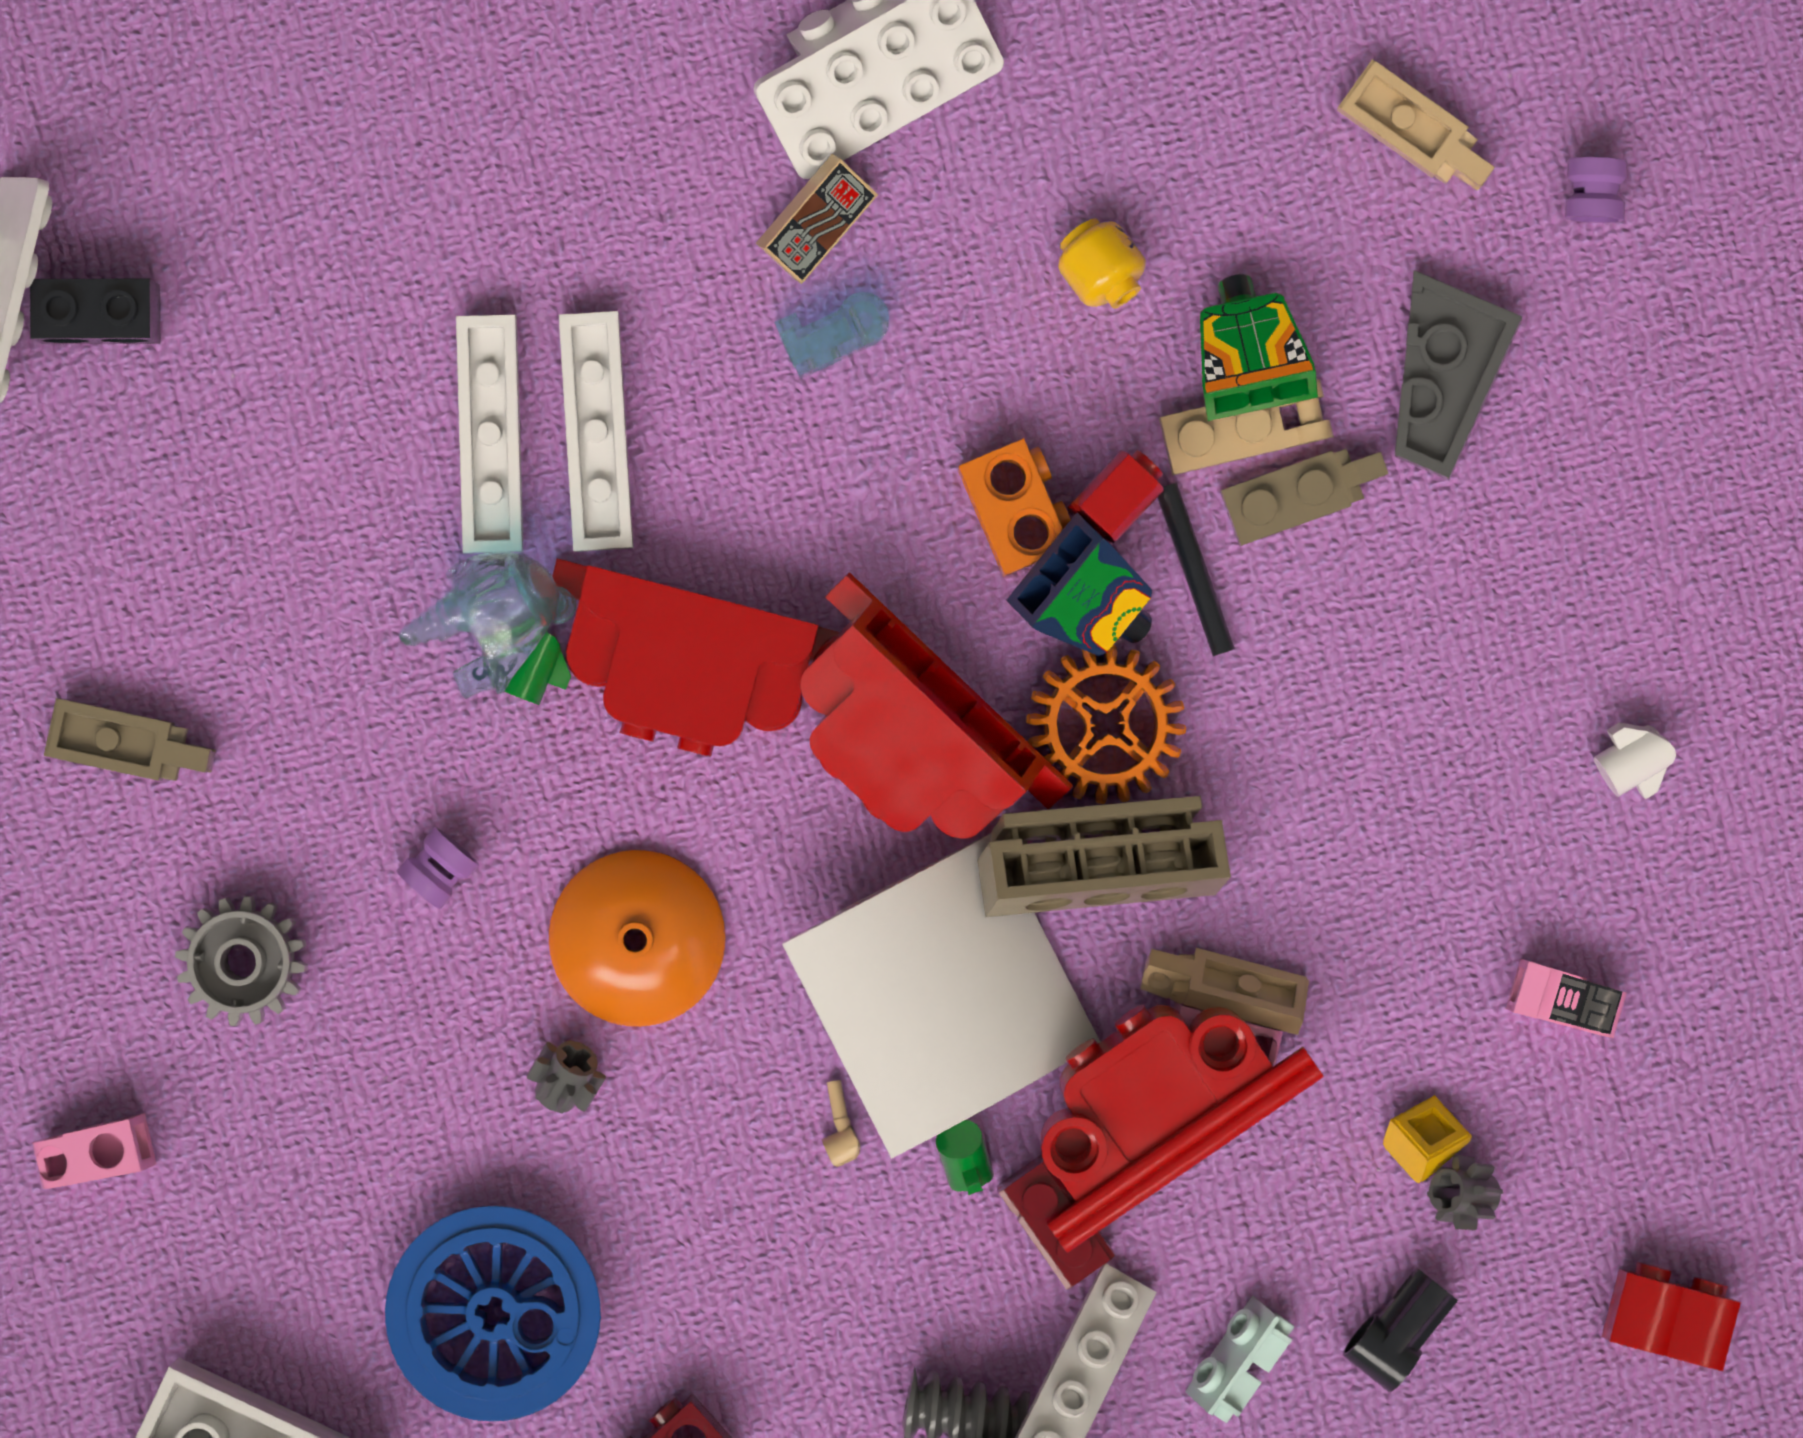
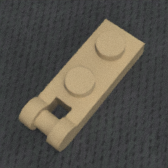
M1320 379L1317 380L1318 398L1212 421H1208L1205 407L1160 417L1159 422L1172 476L1334 437L1330 420H1324L1319 398L1324 397ZM1296 404L1301 426L1284 430L1279 408Z

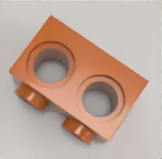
M1024 438L959 465L957 468L1003 577L1036 564L1071 520L1063 502L1059 501L1052 504L1043 482L1051 480L1052 476L1041 449L1038 446L1029 450ZM1000 463H1013L1021 469L1024 476V484L1019 492L1013 495H1003L993 488L990 474L992 469ZM1023 517H1036L1044 523L1047 530V539L1042 547L1028 550L1016 542L1014 526Z

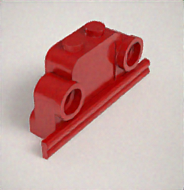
M559 558L556 559L548 593L579 600L566 650L567 663L573 675L581 682L595 687L605 686L603 694L604 707L611 717L622 722L619 733L654 742L656 731L679 737L678 749L709 757L712 756L714 746H727L734 743L741 736L746 721L751 726L763 731H777L790 725L801 710L802 692L800 683L804 671L808 668L810 661L814 660V656L821 645L830 637L840 633L819 627V625Z
M850 572L825 596L851 622L838 635L830 637L821 645L814 656V660L801 677L800 687L805 701L814 710L825 715L811 733L810 747L825 771L843 782L863 801L870 814L883 820L892 829L901 832H909L916 829L931 815L933 822L942 832L954 838L965 839L977 835L1004 809L1013 805L1027 790L1049 809L1072 788L1073 785Z
M1139 1005L1116 1021L1115 1027L1117 1031L1100 1043H1097L1094 1038L1087 1040L1072 1050L1065 1058L1068 1065L1064 1068L1060 1077V1088L1068 1108L1053 1113L1046 1120L1041 1131V1154L1047 1169L1062 1181L1076 1201L1047 1222L1048 1227L1065 1251L1068 1253L1322 1079L1324 1075L1306 1049L1302 1046L1274 1066L1256 1041L1249 1025L1235 1012L1227 1008H1208L1200 1012L1192 1020L1190 1026H1188L1180 1013L1170 1006L1157 1005L1147 1010L1144 1005Z

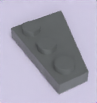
M1414 270L1395 447L1396 458L1450 481L1519 329L1522 316Z

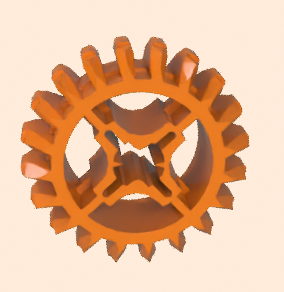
M1113 645L1104 654L1103 663H1096L1095 654L1082 649L1085 666L1079 669L1069 655L1062 657L1060 662L1068 676L1061 680L1054 672L1046 671L1042 677L1046 683L1055 688L1052 695L1049 696L1041 691H1033L1031 695V700L1047 705L1045 715L1033 713L1026 716L1027 724H1044L1045 734L1029 738L1028 743L1034 748L1047 744L1051 753L1043 757L1051 765L1057 762L1062 767L1059 772L1066 779L1070 775L1078 779L1072 791L1074 798L1081 799L1084 796L1088 783L1096 785L1094 797L1095 802L1098 804L1106 803L1108 797L1107 786L1115 785L1120 802L1130 800V792L1127 786L1129 781L1134 780L1142 793L1151 791V784L1144 773L1150 768L1159 777L1166 778L1170 772L1164 764L1157 761L1161 752L1178 758L1181 754L1180 748L1165 743L1167 734L1183 735L1186 733V726L1184 724H1168L1167 713H1177L1184 710L1183 701H1172L1165 704L1161 696L1170 692L1176 686L1174 681L1167 679L1155 687L1150 679L1158 673L1160 665L1156 661H1152L1145 667L1142 673L1135 670L1134 668L1140 657V652L1135 649H1131L1126 655L1124 665L1116 663L1118 653L1116 645ZM1102 674L1119 676L1130 681L1122 692H1119L1113 700L1107 703H1098L1075 687L1076 684L1088 677ZM1142 694L1149 701L1154 717V732L1149 747H1146L1139 741L1140 739L1133 734L1128 724L1129 714ZM1125 699V705L1118 712L1121 721L1115 724L1122 725L1119 733L1130 742L1129 745L1119 737L1114 738L1111 735H1104L1100 739H1095L1089 748L1086 749L1087 743L1094 736L1091 732V727L1096 725L1090 724L1092 715L1082 707V703L1092 711L1107 714L1112 709H1117ZM1063 700L1078 713L1084 724L1083 735L1069 755L1066 754L1061 745L1057 730L1058 712ZM1106 745L1116 746L1136 761L1131 767L1112 774H1097L1082 768L1097 750Z

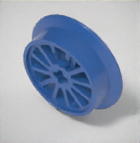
M482 1206L462 1210L442 1218L423 1231L409 1245L395 1267L389 1283L385 1305V1325L390 1348L397 1365L411 1385L427 1400L449 1413L463 1418L488 1422L513 1420L534 1414L556 1402L567 1393L583 1374L591 1360L597 1344L601 1320L600 1298L595 1277L587 1260L576 1244L562 1230L540 1216L524 1210L503 1206ZM483 1242H489L493 1245L492 1281L488 1282L485 1279L468 1246ZM503 1243L516 1245L526 1251L508 1282H503L501 1278ZM460 1254L477 1289L469 1287L441 1269L440 1265L450 1255ZM533 1257H538L550 1269L552 1274L521 1291L516 1290L515 1286ZM435 1279L465 1297L468 1303L427 1301L426 1296L430 1282ZM556 1284L561 1289L565 1306H558L552 1299L544 1296H535L534 1294ZM493 1297L502 1299V1310L510 1313V1318L501 1317L497 1325L488 1324L486 1322L487 1313L479 1309V1304L488 1305ZM531 1309L545 1311L553 1321L552 1334L537 1340L527 1337L523 1333L521 1325L522 1315ZM426 1314H465L466 1320L436 1336H432L428 1329ZM470 1329L475 1335L458 1362L452 1364L439 1351L438 1346ZM482 1339L489 1341L488 1378L474 1376L464 1371V1367ZM499 1340H506L522 1371L521 1375L505 1379L499 1378ZM523 1350L532 1353L546 1351L550 1355L538 1366L533 1367Z

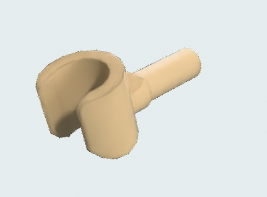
M841 1080L827 1082L833 1121L838 1132L821 1140L832 1164L839 1167L856 1159L860 1154L861 1147L847 1116Z

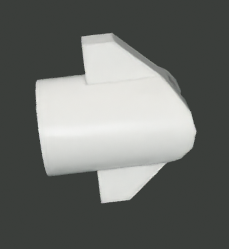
M1617 723L1609 728L1607 732L1614 745L1596 755L1593 759L1611 791L1619 797L1632 788L1637 787L1639 793L1645 799L1657 793L1667 767L1676 758L1675 748L1654 727L1649 725L1643 727Z

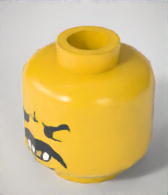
M1096 218L1090 219L1072 230L1060 243V248L1063 252L1059 257L1058 269L1085 305L1097 307L1109 303L1113 309H1116L1129 302L1141 290V286L1137 281L1145 270V257L1118 223L1113 221L1100 223Z

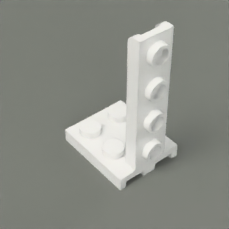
M1108 1264L1103 1265L1094 1279L1015 1438L1086 1437L1157 1293L1156 1291Z

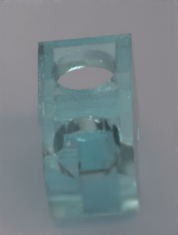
M859 292L846 298L838 311L802 327L796 312L774 322V325L799 380L882 340L888 330L889 313L887 306L881 298L873 293Z

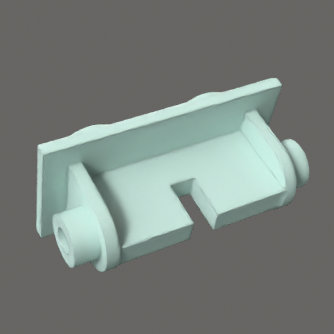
M1252 1296L1245 1307L1231 1318L1226 1334L1210 1357L1204 1359L1198 1365L1192 1382L1185 1392L1210 1415L1214 1414L1225 1423H1228L1233 1414L1239 1417L1262 1383L1248 1373L1247 1370L1252 1363H1255L1269 1373L1287 1346L1293 1341L1289 1335L1295 1326L1279 1314L1273 1313L1257 1298Z

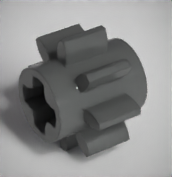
M569 1040L561 1043L558 1047L547 1042L530 1068L527 1079L537 1082L535 1098L543 1106L563 1114L572 1110L575 1106L583 1112L587 1111L605 1081L606 1075L596 1071L598 1066L597 1056L589 1047L580 1042Z
M1454 1155L1452 1168H1439L1435 1172L1436 1174L1433 1176L1429 1191L1427 1192V1197L1430 1198L1431 1204L1437 1210L1435 1219L1442 1222H1452L1455 1229L1471 1231L1477 1229L1478 1218L1494 1220L1496 1217L1494 1211L1499 1205L1501 1194H1503V1189L1500 1188L1498 1181L1492 1176L1495 1167L1490 1164L1476 1163L1475 1157Z

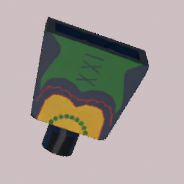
M1079 513L1073 516L1006 600L1035 630L1098 656L1107 653L1119 637L1130 643L1141 641L1148 634L1152 625L1150 614L1143 610V607L1152 597V589L1114 547Z

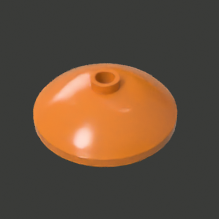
M627 850L612 853L597 859L580 870L560 894L554 907L549 927V950L552 964L559 981L571 998L583 1009L602 1020L617 1025L634 1027L664 1023L682 1015L698 1003L710 989L718 975L724 957L726 942L725 923L721 908L705 880L680 860L649 850ZM636 928L645 933L647 943L642 950L632 951L627 948L624 937L628 930Z

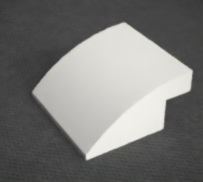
M991 833L837 911L835 916L782 942L891 1159L961 1123L1067 1063L1066 1056L1087 1040L1094 1038L1097 1043L1100 1042L1035 913L985 917L977 860L987 844L992 841Z

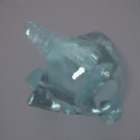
M521 552L478 554L457 562L446 571L451 590L441 599H438L435 605L428 607L426 612L420 613L418 618H414L410 624L405 625L399 633V639L406 646H416L420 642L427 643L430 639H439L442 642L461 631L471 632L480 645L482 656L453 671V677L460 693L465 699L481 691L495 690L497 694H502L505 692L510 680L549 631L552 624L564 623L574 615L576 600L567 589L557 587L550 572L539 561L529 557L527 554Z

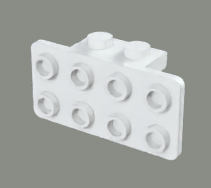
M847 0L829 11L820 10L808 15L800 22L797 29L788 33L787 37L798 57L759 78L754 84V93L794 169L801 178L811 179L831 154L839 157L842 161L997 74L1003 68L1004 60L975 0Z
M0 178V403L7 394L10 382L9 371L5 369L10 348L18 342L23 330L24 315L20 311L24 290L32 284L37 272L38 257L34 253L38 232L46 226L52 209V199L48 195L49 182L39 178Z

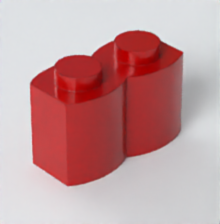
M1120 450L1072 501L1067 509L1072 516L1076 513L1083 516L1112 545L1164 491L1162 485L1157 481L1163 473L1141 451L1136 450L1133 455H1130Z
M1637 1262L1635 1272L1619 1268L1601 1337L1610 1342L1719 1371L1724 1370L1741 1302L1733 1298L1726 1297L1727 1285L1699 1277L1693 1278L1691 1287L1669 1282L1671 1270L1642 1262Z

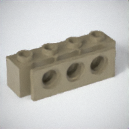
M1201 796L1003 814L991 832L992 841L987 844L977 860L985 917L1216 895L1231 878L1222 820L1193 823V818L1202 808ZM1160 829V832L1142 833V830ZM1103 834V837L1085 838V835ZM1045 839L1043 843L1027 844V841Z

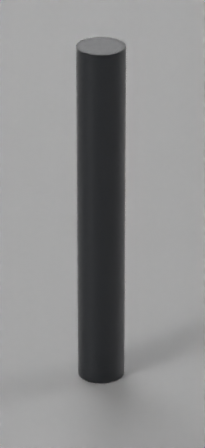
M1176 482L1164 486V491L1157 498L1212 656L1234 650V644L1178 484Z

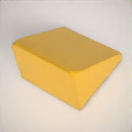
M1434 1095L1390 1119L1383 1139V1145L1409 1176L1419 1184L1433 1175L1471 1141L1472 1135Z

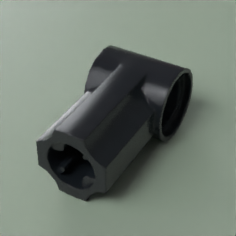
M1416 1267L1379 1315L1373 1314L1355 1332L1346 1345L1343 1356L1385 1390L1392 1392L1410 1374L1422 1354L1420 1348L1458 1300Z

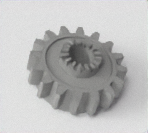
M245 896L240 910H235L234 904L229 897L219 900L220 915L216 916L207 908L201 909L197 914L203 926L200 929L189 926L183 929L182 934L191 943L189 948L178 950L175 953V958L187 962V971L178 975L177 980L178 983L191 982L195 990L187 1000L190 1004L201 1000L208 1003L206 1017L210 1020L216 1018L224 1011L228 1012L229 1025L238 1026L243 1018V1014L248 1012L251 1020L256 1025L265 1021L264 1006L267 1005L277 1014L286 1009L284 1001L280 997L283 992L290 995H298L302 988L291 980L293 973H301L308 970V964L294 958V952L305 947L306 941L305 939L290 940L287 933L296 922L293 918L281 921L280 923L275 921L274 917L278 906L275 903L267 904L261 912L255 911L254 896ZM237 944L248 947L255 955L256 966L249 977H240L230 970L228 954Z

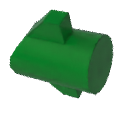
M529 628L492 646L487 660L497 663L499 658H502L505 661L506 668L509 667L508 661L511 653L513 655L515 652V662L508 673L502 672L496 689L540 705L548 683L566 690L571 675L558 641L548 632Z
M964 1120L936 1136V1147L951 1189L957 1192L968 1191V1195L983 1191L982 1186L992 1180L994 1171L978 1125L970 1120Z

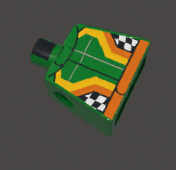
M1245 274L1232 275L1221 280L1218 284L1221 304L1206 307L1200 311L1202 387L1208 421L1318 398L1314 362L1284 296L1279 293H1271L1256 297L1252 278Z

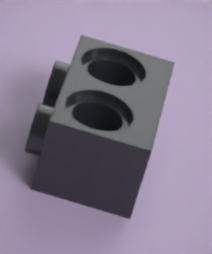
M150 278L34 279L30 285V339L40 344H160V285Z

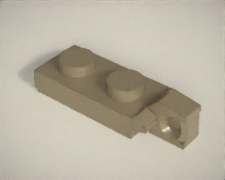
M1347 449L1335 453L1329 451L1221 490L1220 494L1240 547L1351 507V503L1364 499L1360 487L1361 484L1383 477L1389 473L1381 452L1351 462Z
M56 698L44 756L157 781H163V778L177 781L180 767L211 773L216 749L185 743L188 729L175 726L173 722Z

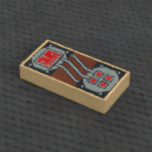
M831 154L755 244L793 279L802 284L878 194L844 161Z

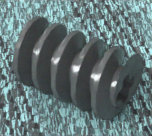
M914 1367L902 1419L904 1438H914L918 1430L923 1428L925 1429L926 1438H940L943 1433L948 1434L949 1438H1015L1028 1413L1030 1392L1023 1391L1015 1404L1011 1405L1009 1389L1006 1386H1000L992 1399L988 1400L985 1383L977 1381L969 1394L964 1395L963 1381L960 1376H954L946 1389L941 1390L940 1377L937 1371L931 1370L922 1385H918L916 1368Z

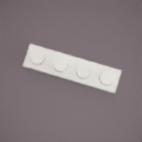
M619 312L559 315L573 551L633 548Z
M515 314L456 316L463 553L524 552L517 316Z

